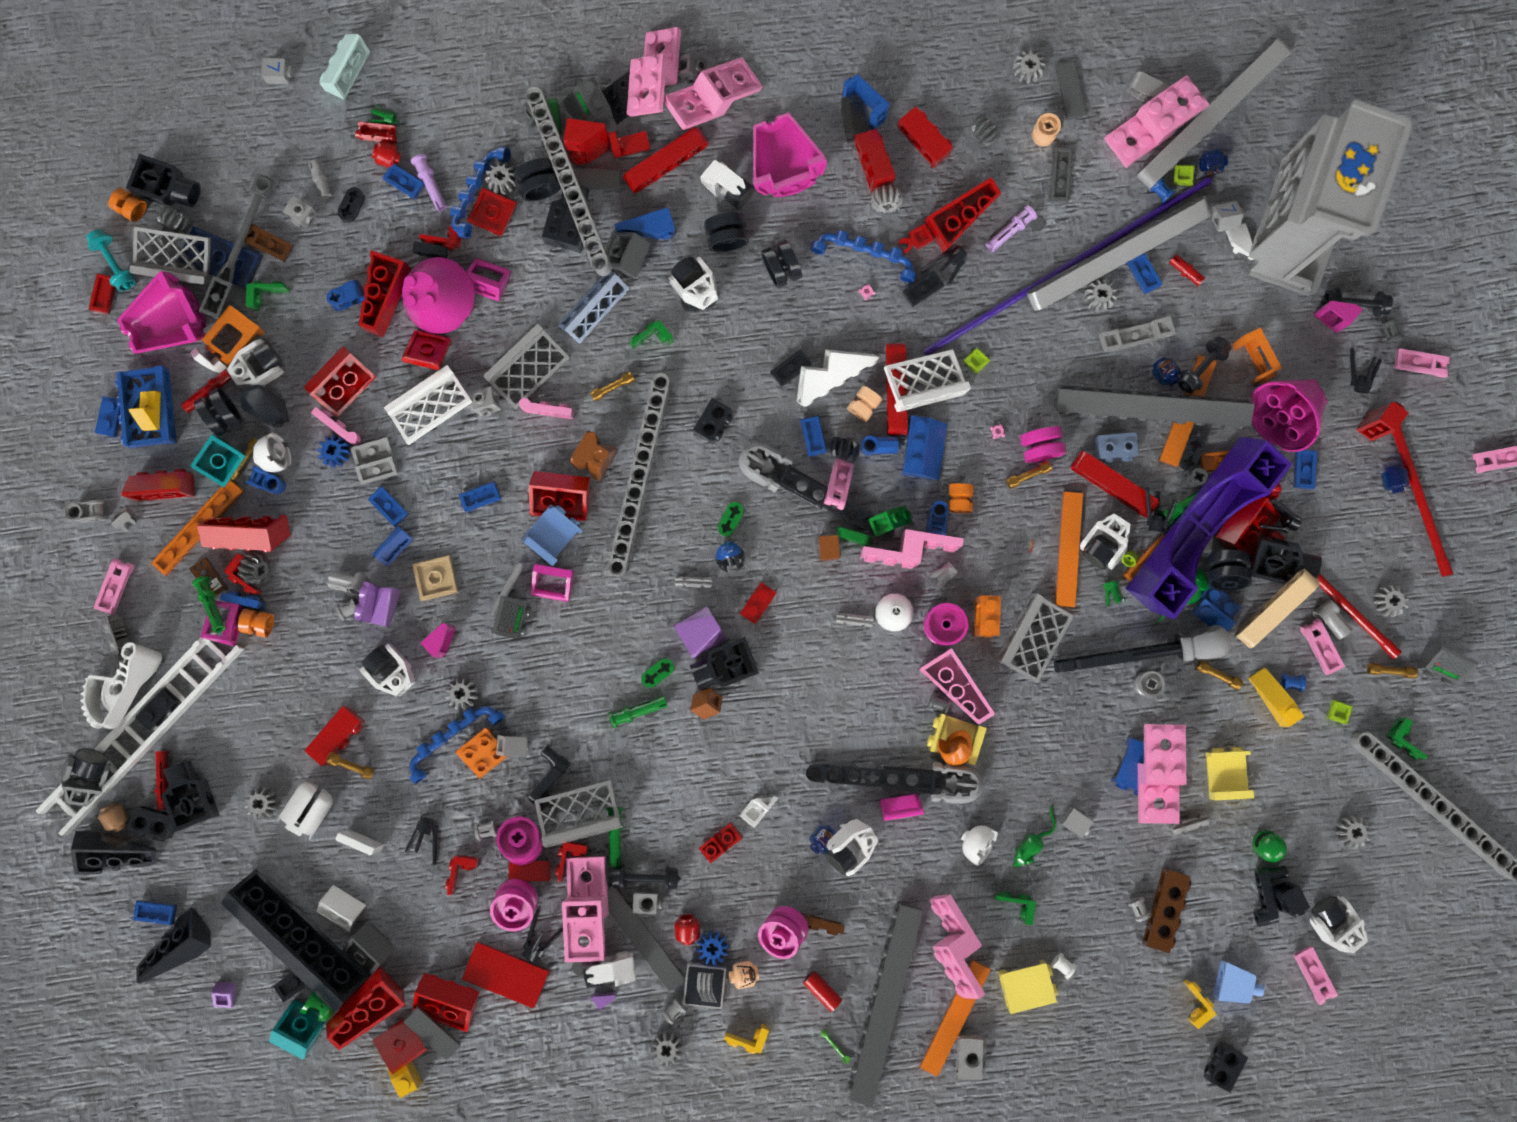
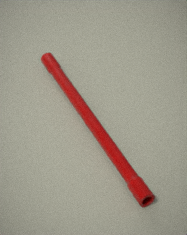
M1400 424L1392 435L1403 466L1407 469L1405 471H1408L1409 483L1431 542L1441 577H1445L1454 573L1445 554Z
M1272 530L1267 535L1286 540L1277 530ZM1319 573L1317 578L1320 582L1319 587L1354 619L1392 659L1398 657L1402 651Z

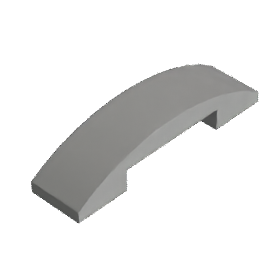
M1171 316L1122 330L1116 329L1100 333L1099 337L1103 351L1113 352L1173 336L1176 332Z

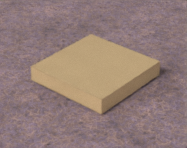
M451 555L412 564L420 601L459 593Z

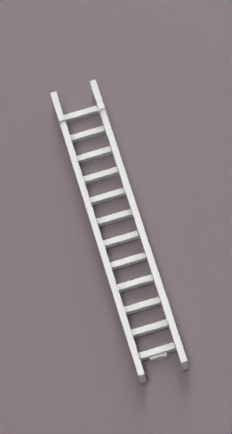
M211 627L210 634L216 635L217 633H214ZM200 637L192 644L193 646L123 718L119 727L113 729L94 749L103 753L112 744L127 759L119 769L109 762L111 764L110 771L114 775L104 784L102 793L96 796L94 801L87 807L83 806L77 813L62 798L64 792L61 783L40 805L36 812L44 814L57 802L69 816L73 817L59 832L61 836L69 835L244 650L242 646L236 645L226 655L211 640ZM205 645H208L222 659L214 669L197 655ZM192 659L209 673L201 683H198L184 669ZM179 673L195 687L187 698L170 683ZM166 687L182 703L173 712L170 711L167 714L168 718L160 726L157 725L153 729L152 735L145 741L130 724L146 705ZM124 730L141 745L133 755L116 740Z

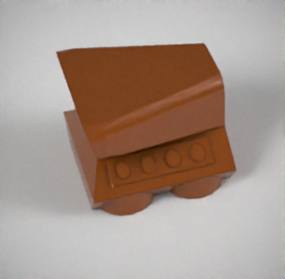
M588 430L571 456L570 463L580 471L589 467L591 477L596 481H600L616 456L617 449L612 445L601 444L597 434Z

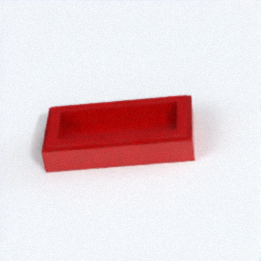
M97 273L89 304L90 311L110 315L116 289L109 282L112 276Z

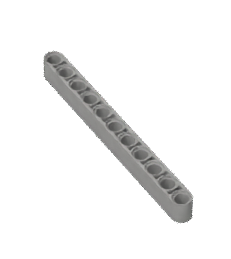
M1278 38L1137 175V178L1146 187L1151 189L1293 50Z
M531 87L526 92L527 102L590 263L598 275L607 276L612 271V264L547 99L538 87ZM566 162L564 166L559 167L561 163ZM568 179H572L570 183H565ZM579 195L576 200H572L574 196ZM581 212H585L582 217H578ZM587 229H592L590 233L585 234ZM599 245L595 251H591L593 246ZM601 262H605V265L603 267L598 268V265Z
M1206 196L1198 197L1032 288L1026 294L1033 310L1037 311L1049 306L1210 217L1212 211Z
M658 373L652 379L612 547L608 569L616 577L623 576L628 568L667 404L670 381L664 373ZM659 380L667 382L664 387H658L656 384ZM655 398L662 399V403L658 406L653 405L652 401ZM656 416L658 420L655 424L648 423L649 417ZM647 434L654 436L653 440L649 443L643 440ZM643 452L649 454V458L646 461L639 459L640 454ZM637 471H644L645 476L642 479H636L635 473ZM639 489V497L632 498L630 496L631 491ZM630 507L636 509V513L632 517L626 515V511ZM624 526L632 528L629 535L622 534ZM621 544L627 546V551L623 554H619L617 551L618 546ZM622 563L623 569L618 573L614 572V564Z
M1356 732L1351 736V744L1356 750L1504 878L1517 881V859L1373 734ZM1362 736H1364L1366 740L1364 745H1362L1360 742ZM1378 749L1381 753L1379 758L1375 755ZM1393 762L1396 766L1394 771L1391 770V764ZM1408 775L1411 779L1409 784L1406 783V777ZM1423 788L1426 792L1424 797L1421 796V791ZM1437 802H1440L1441 805L1439 810L1436 809ZM1453 815L1456 818L1454 823L1451 821ZM1468 828H1470V830H1471V833H1470L1469 836H1467V829H1468ZM1485 841L1486 847L1482 849V843ZM1499 854L1501 856L1500 862L1497 861V857ZM1516 868V873L1513 876L1512 871Z

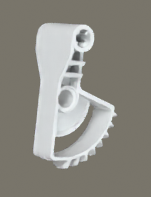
M126 643L121 650L124 660L119 662L120 668L117 669V673L113 678L89 675L88 678H84L86 680V684L82 686L84 692L80 693L84 697L80 702L84 704L81 709L85 711L83 715L87 717L86 721L91 723L90 726L96 729L103 727L117 729L139 688L157 671L161 664L162 655L160 652L135 643ZM103 682L104 684L101 691V699L104 708L108 711V714L105 719L103 718L99 707V693Z

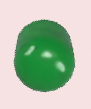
M1262 830L1253 837V850L1256 855L1264 860L1278 862L1286 855V842L1272 831ZM1272 833L1264 836L1260 840L1258 847L1256 846V840L1261 834Z
M313 991L300 1010V1013L307 1015L312 1008L318 1009L320 1012L318 1021L321 1022L328 1021L335 1013Z

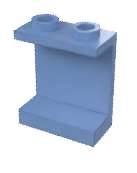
M550 504L521 540L553 566L558 561L555 557L577 532L581 534L582 530L579 528L581 524L573 517L569 520L564 515L566 511L559 505L554 507Z

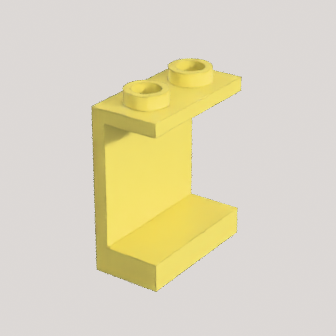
M939 714V717L936 716L932 726L935 728L934 733L929 736L927 741L929 751L940 754L937 748L938 739L946 741L952 733L964 730L972 738V755L966 763L976 765L987 728L944 714Z
M1231 747V751H1224V748H1212V752H1206L1209 799L1233 800L1254 798V790L1248 789L1246 755H1251L1250 751L1243 750V747Z
M1039 960L1040 964L1010 972H1007L1005 969L998 971L1007 1010L1010 1014L1057 1002L1055 996H1058L1056 985L1051 982L1050 977L1053 976L1050 964L1047 965L1044 960Z

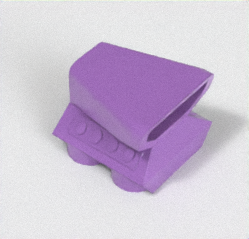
M363 582L359 592V602L355 609L354 620L390 627L401 590L381 588L380 585Z
M708 607L674 624L675 630L694 659L726 640L725 635Z

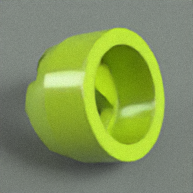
M1128 550L1121 560L1127 567H1134L1138 562L1139 556L1135 551Z

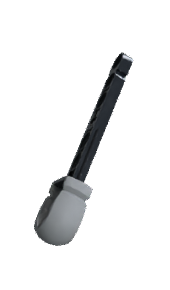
M752 443L742 450L738 460L739 467L742 473L749 479L762 486L767 485L768 489L773 492H777L780 487L820 510L824 508L866 532H873L872 528L864 526L863 521L865 518H872L875 515L847 500L845 504L848 506L844 509L843 514L840 513V509H833L832 504L830 506L824 504L828 486L791 467L793 459L790 457H783L781 452L763 443ZM760 453H763V457L766 459L770 457L776 460L778 464L787 466L783 471L780 469L776 477L779 478L778 484L773 482V479L759 474V469L753 470L758 467L762 469L761 473L763 474L766 472L771 473L774 468L771 459L764 460ZM798 481L806 482L807 489L805 491L797 489L796 484ZM815 490H821L824 493L822 500H816L813 497ZM834 494L833 497L839 499L840 496ZM850 508L857 511V517L854 519H850L847 516V510ZM894 529L890 531L889 537L880 535L877 538L883 541L891 539L895 533Z
M1214 625L1191 630L1187 634L1183 632L1175 633V642L1056 660L1053 662L1055 672H1068L1171 655H1178L1183 661H1191L1194 658H1221L1228 654L1231 647V639L1229 633L1223 627Z
M933 762L932 769L883 766V769L836 765L826 767V765L812 764L806 770V776L812 782L825 783L826 780L834 784L882 787V790L925 793L930 794L931 801L933 802L943 800L946 803H970L980 796L983 788L982 776L978 770L965 764L959 766L946 764L944 766L942 763ZM813 767L820 770V776L816 779L809 775V771ZM831 769L839 771L840 776L837 780L830 779L828 774ZM851 770L859 773L857 781L849 780L848 773ZM861 771H866L865 775H871V772H875V775L879 776V778L875 780V783H871L870 779L864 778L865 783H862ZM936 771H941L942 773L956 772L958 776H962L963 773L969 774V776H963L962 779H956V775L946 778V787L950 788L952 792H955V789H962V793L968 794L962 795L958 791L955 794H945V792L934 793V789L936 786H939L940 778L935 776ZM890 773L896 774L898 776L897 783L889 784L887 776ZM909 775L917 777L916 785L910 786L907 784L906 779Z

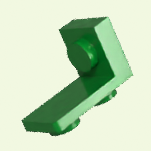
M262 281L246 284V307L252 311H260V305H262L263 301L260 293H289L290 288L280 281H273L272 284H265Z
M658 320L649 323L646 326V330L641 334H635L629 344L634 350L656 332L660 342H666L668 346L674 342V338L662 322Z
M906 505L885 511L868 519L875 537L912 523L911 513Z
M1399 717L1386 737L1391 740L1390 743L1395 747L1405 749L1407 755L1412 759L1426 760L1428 757L1426 754L1403 739V737L1410 733L1413 722L1408 718Z
M1000 891L999 894L994 893L996 900L1024 904V907L1021 906L1019 917L1024 924L1033 926L1036 901L1031 899L1030 895L1019 894V897L1011 896V893L1006 891Z

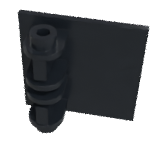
M630 71L602 91L611 108L616 124L629 117L627 114Z

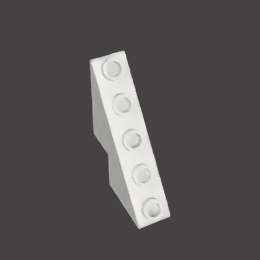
M826 349L823 368L801 366L796 402L804 407L810 405L813 399L828 394L829 390L834 386H841L847 378L857 376L865 367L875 365L879 357L870 353Z

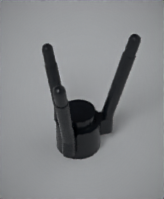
M956 245L953 249H949L945 254L923 268L920 273H924L947 257L948 261L939 269V272L941 273L950 264H957L947 282V285L950 286L959 269L965 263L963 259L967 256V253L962 247Z
M1351 348L1350 386H1354L1353 391L1368 394L1382 360L1379 359L1375 365L1377 358L1373 357L1367 376L1359 375L1358 379H1356L1354 349Z
M1146 487L1145 498L1148 530L1164 532V528L1169 526L1177 500H1173L1164 520V516H1159L1160 492H1157L1156 498L1159 500V504L1155 508L1154 515L1151 516L1149 488Z
M1278 502L1277 505L1279 507L1274 504L1272 505L1282 515L1280 518L1282 526L1260 524L1261 528L1289 533L1290 530L1296 531L1301 526L1302 521L1301 517L1295 515L1281 502Z
M421 817L405 849L407 854L419 832L414 850L415 853H418L424 834L430 835L433 832V865L437 863V831L439 825H435V819Z
M539 909L535 911L526 942L523 945L525 950L522 956L532 962H535L538 957L542 958L544 952L563 932L561 928L542 949L539 942L544 935V931L540 932L535 941H531Z

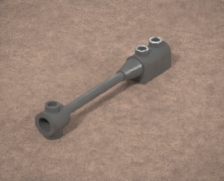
M257 174L250 189V192L255 196L231 254L217 276H213L199 309L201 314L209 318L218 320L233 286L234 265L262 198L268 200L274 187L275 181L265 175Z

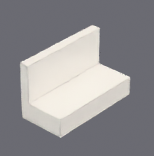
M333 885L320 900L316 912L350 932L354 927L356 918L366 905Z

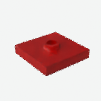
M482 187L467 222L502 237L515 211L517 202Z
M414 330L402 355V362L439 370L451 345V338Z
M404 1019L372 1040L392 1075L427 1051L420 1037L403 1022Z

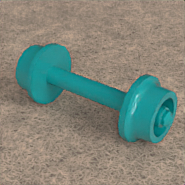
M103 229L91 231L86 236L88 249L91 251L100 250L115 273L109 280L110 284L115 286L118 291L131 289L136 284L134 273H130V269L121 270L108 249V246L113 241L112 236Z

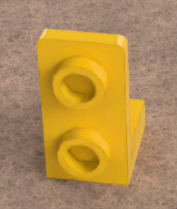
M1186 979L1183 982L1203 1006L1192 1011L1188 1020L1193 1026L1200 1029L1217 1015L1212 1009L1215 1006L1207 997L1203 998L1200 994L1202 990L1196 982L1193 981L1191 983Z
M762 1024L760 1029L756 1028L753 1036L755 1042L729 1032H725L724 1040L730 1046L737 1047L739 1045L744 1047L745 1051L751 1054H756V1052L761 1054L769 1033V1026Z

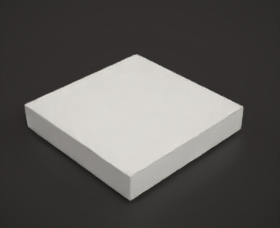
M350 829L339 832L336 837V841L368 855L378 853L384 847V844Z

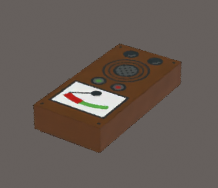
M204 557L189 568L195 578L201 576H208L210 578L209 584L211 589L215 591V598L228 589L207 558Z

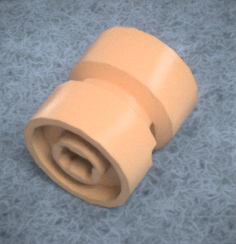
M1052 113L1041 115L1032 131L1034 142L1040 146L1052 144L1061 128L1060 119Z
M862 386L856 394L857 399H853L847 409L858 419L867 422L873 414L872 409H876L879 406L882 398L870 388Z

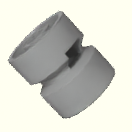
M1154 671L1140 672L1133 680V688L1136 693L1145 697L1157 696L1162 693L1165 687L1162 675Z

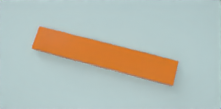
M1197 356L1192 372L1195 371L1206 357ZM1213 361L1199 376L1203 382L1200 390H1195L1192 394L1186 392L1183 394L1204 396L1217 361ZM1173 421L1159 461L1178 467L1194 422L1177 424Z
M232 479L229 480L225 488L221 486L156 556L151 564L164 576H168L200 541L197 525L208 518H221L245 490Z
M1063 492L1055 594L1056 606L1075 607L1083 493Z
M972 959L969 968L982 988L991 969ZM956 991L919 1065L921 1069L938 1077L976 999L963 998Z

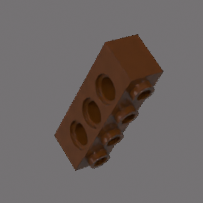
M1162 868L1150 911L1152 917L1148 919L1142 944L1166 953H1170L1171 949L1174 948L1176 943L1175 932L1180 928L1181 924L1180 914L1186 906L1185 895L1191 887L1190 876ZM1172 887H1176L1177 893L1171 897L1169 891ZM1167 906H1171L1172 911L1169 915L1164 914V910ZM1166 925V932L1160 935V927Z

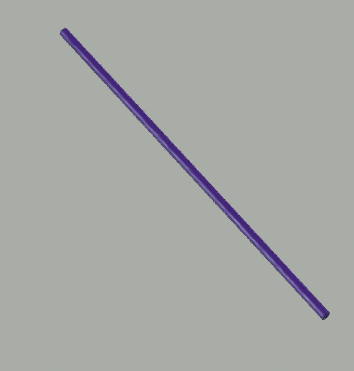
M1206 177L924 349V354L928 356L1021 300L1027 296L1026 293L1032 288L1098 253L1212 183L1211 178Z

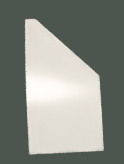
M1246 223L1241 224L1240 228L1226 230L1231 246L1234 247L1233 252L1236 254L1240 252L1249 256L1252 241Z
M196 347L190 352L197 362L212 371L221 373L224 369L227 370L228 368L217 356L210 360Z
M770 797L751 800L739 816L755 828L778 798Z

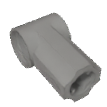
M334 571L330 573L327 584L330 588L345 591L351 597L359 599V592L363 582L370 583V579L361 573H355L353 576Z
M1327 599L1313 612V615L1316 619L1319 618L1323 625H1326L1339 640L1351 633L1353 628L1341 616L1338 606L1333 601Z

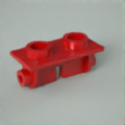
M358 121L359 130H356L355 135L360 140L397 143L396 125Z

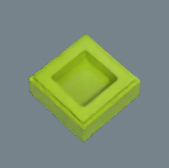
M1175 165L1174 185L1193 186L1195 165Z
M976 348L963 362L977 375L990 362V359Z
M1332 700L1326 718L1347 725L1353 706Z

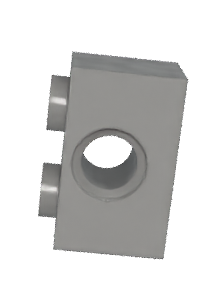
M958 1035L956 1049V1076L958 1079L982 1081V1074L986 1072L983 1054H986L987 1046L981 1035ZM970 1053L976 1054V1058L973 1061H967V1056Z

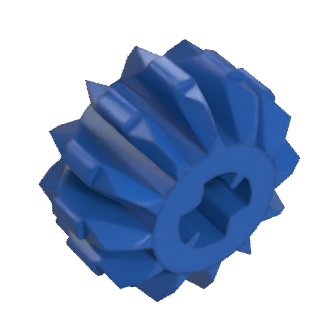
M333 435L332 438L325 436L326 442H319L322 448H317V451L321 453L318 458L323 460L324 465L330 464L332 468H335L336 464L343 466L342 460L349 461L345 456L351 454V451L347 450L350 445L349 443H344V438L340 437L338 439L336 435Z
M709 930V937L703 933L701 935L703 940H697V944L700 947L696 948V952H702L699 955V959L707 957L705 964H708L709 960L712 959L713 965H716V958L723 962L724 958L722 955H728V951L725 949L729 947V943H723L726 940V936L719 939L720 932L717 931L716 936H713L712 930ZM711 943H714L715 947L718 946V948L715 949V952H712L710 948H707L710 947Z

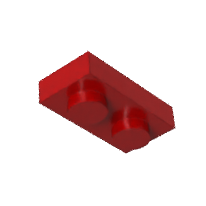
M761 582L740 612V615L756 625L777 592Z

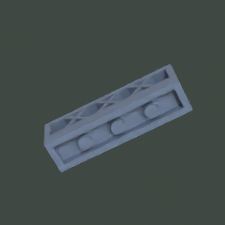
M610 272L607 276H601L562 319L558 326L580 344L629 288L613 272ZM618 283L622 289L617 294H612V287ZM608 298V304L604 308H600V300ZM590 312H595V319L587 322V315ZM583 325V332L577 337L572 331L577 326Z

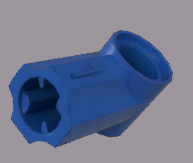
M866 436L860 444V451L866 456L872 454H898V437ZM865 442H871L874 449H866Z

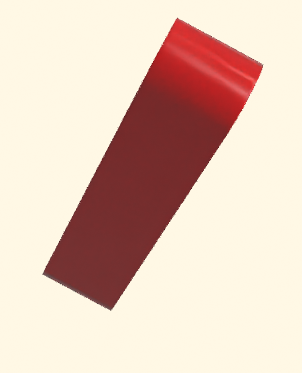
M695 127L628 170L623 175V179L631 191L636 194L704 150L709 145V142L700 129Z
M905 343L886 344V366L906 361ZM897 369L891 370L892 375L900 379L902 372ZM905 375L904 378H903V380H902V381L905 382L906 384H907V375ZM886 376L887 434L907 435V410L896 411L894 406L896 400ZM899 386L900 396L907 395V389Z
M1079 452L1070 466L1075 473L1136 513L1147 518L1145 490L1087 452ZM1150 494L1152 514L1159 504V500Z

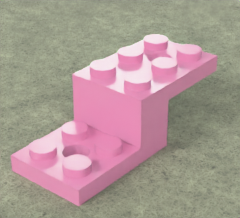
M678 27L647 32L645 35L644 57L631 59L627 114L629 116L663 112L665 86L677 84L681 40V30ZM665 45V49L659 53L660 48ZM649 91V94L643 99L644 93Z
M743 57L701 71L692 86L665 95L664 104L682 130L723 116L733 101L760 92L763 86Z
M1186 75L1141 106L1134 117L1105 136L1104 140L1125 168H1127L1168 140L1177 128L1205 110L1210 104L1188 75ZM1178 98H1184L1187 104L1185 106L1180 105L1177 101ZM1133 138L1136 144L1130 146L1127 144L1126 139Z
M905 530L902 533L899 552L864 546L861 550L860 558H864V562L875 563L878 560L883 561V565L894 566L897 563L902 564V568L913 569V567H917L921 563L923 545L927 549L942 547L943 551L955 552L963 546L964 538Z
M1144 724V763H1138V823L1180 824L1179 785H1186V725ZM1163 739L1169 741L1170 745L1167 750H1163L1160 746V742ZM1157 798L1163 800V806L1160 809L1154 806V801Z
M606 855L567 857L568 898L562 902L565 962L605 961L604 918L609 915ZM584 871L591 874V881L586 882L583 880L582 873ZM580 936H586L589 939V945L583 946L579 941Z
M951 894L934 896L929 900L932 904L931 908L941 918L943 928L950 933L932 947L935 951L934 955L945 967L947 977L953 980L956 985L955 989L961 997L980 999L986 994L964 959L982 947Z

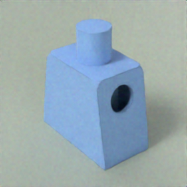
M1221 960L1213 997L1219 1001L1251 1003L1253 995L1263 996L1265 987L1262 984L1256 983V975Z

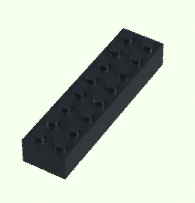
M257 869L228 891L221 902L235 918L334 1012L369 978L352 959Z

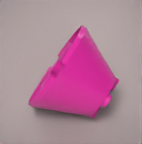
M434 257L423 260L409 272L408 276L404 279L402 298L408 317L417 327L429 333L445 334L458 329L465 319L470 316L474 306L475 292L469 274L460 264L447 258Z
M1315 379L1271 381L1262 384L1253 392L1251 401L1255 405L1251 422L1264 440H1267L1270 444L1274 443L1282 447L1281 450L1288 452L1305 450L1317 440L1328 400Z

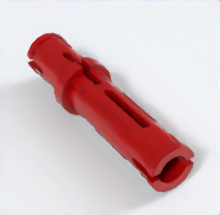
M224 369L218 376L209 379L204 387L181 403V407L188 414L195 409L194 401L202 396L209 398L210 391L217 387L222 388L233 378Z
M156 751V789H154L157 797L156 810H166L161 795L169 787L163 771L168 768V751Z

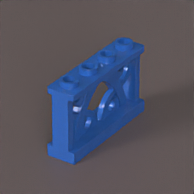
M161 365L154 366V368L117 372L115 384L119 394L117 396V404L120 407L119 423L122 426V433L120 435L122 444L127 448L134 449L177 443L170 370ZM155 375V379H152L147 383L143 378L145 376ZM132 378H137L142 386L139 387V385L133 383L134 389L130 390L129 381ZM150 390L161 392L160 430H152L153 432L161 433V437L149 439L151 431H146L142 439H134V429L137 428L139 430L137 435L142 434L143 430L137 424L129 409H135L140 401V392Z

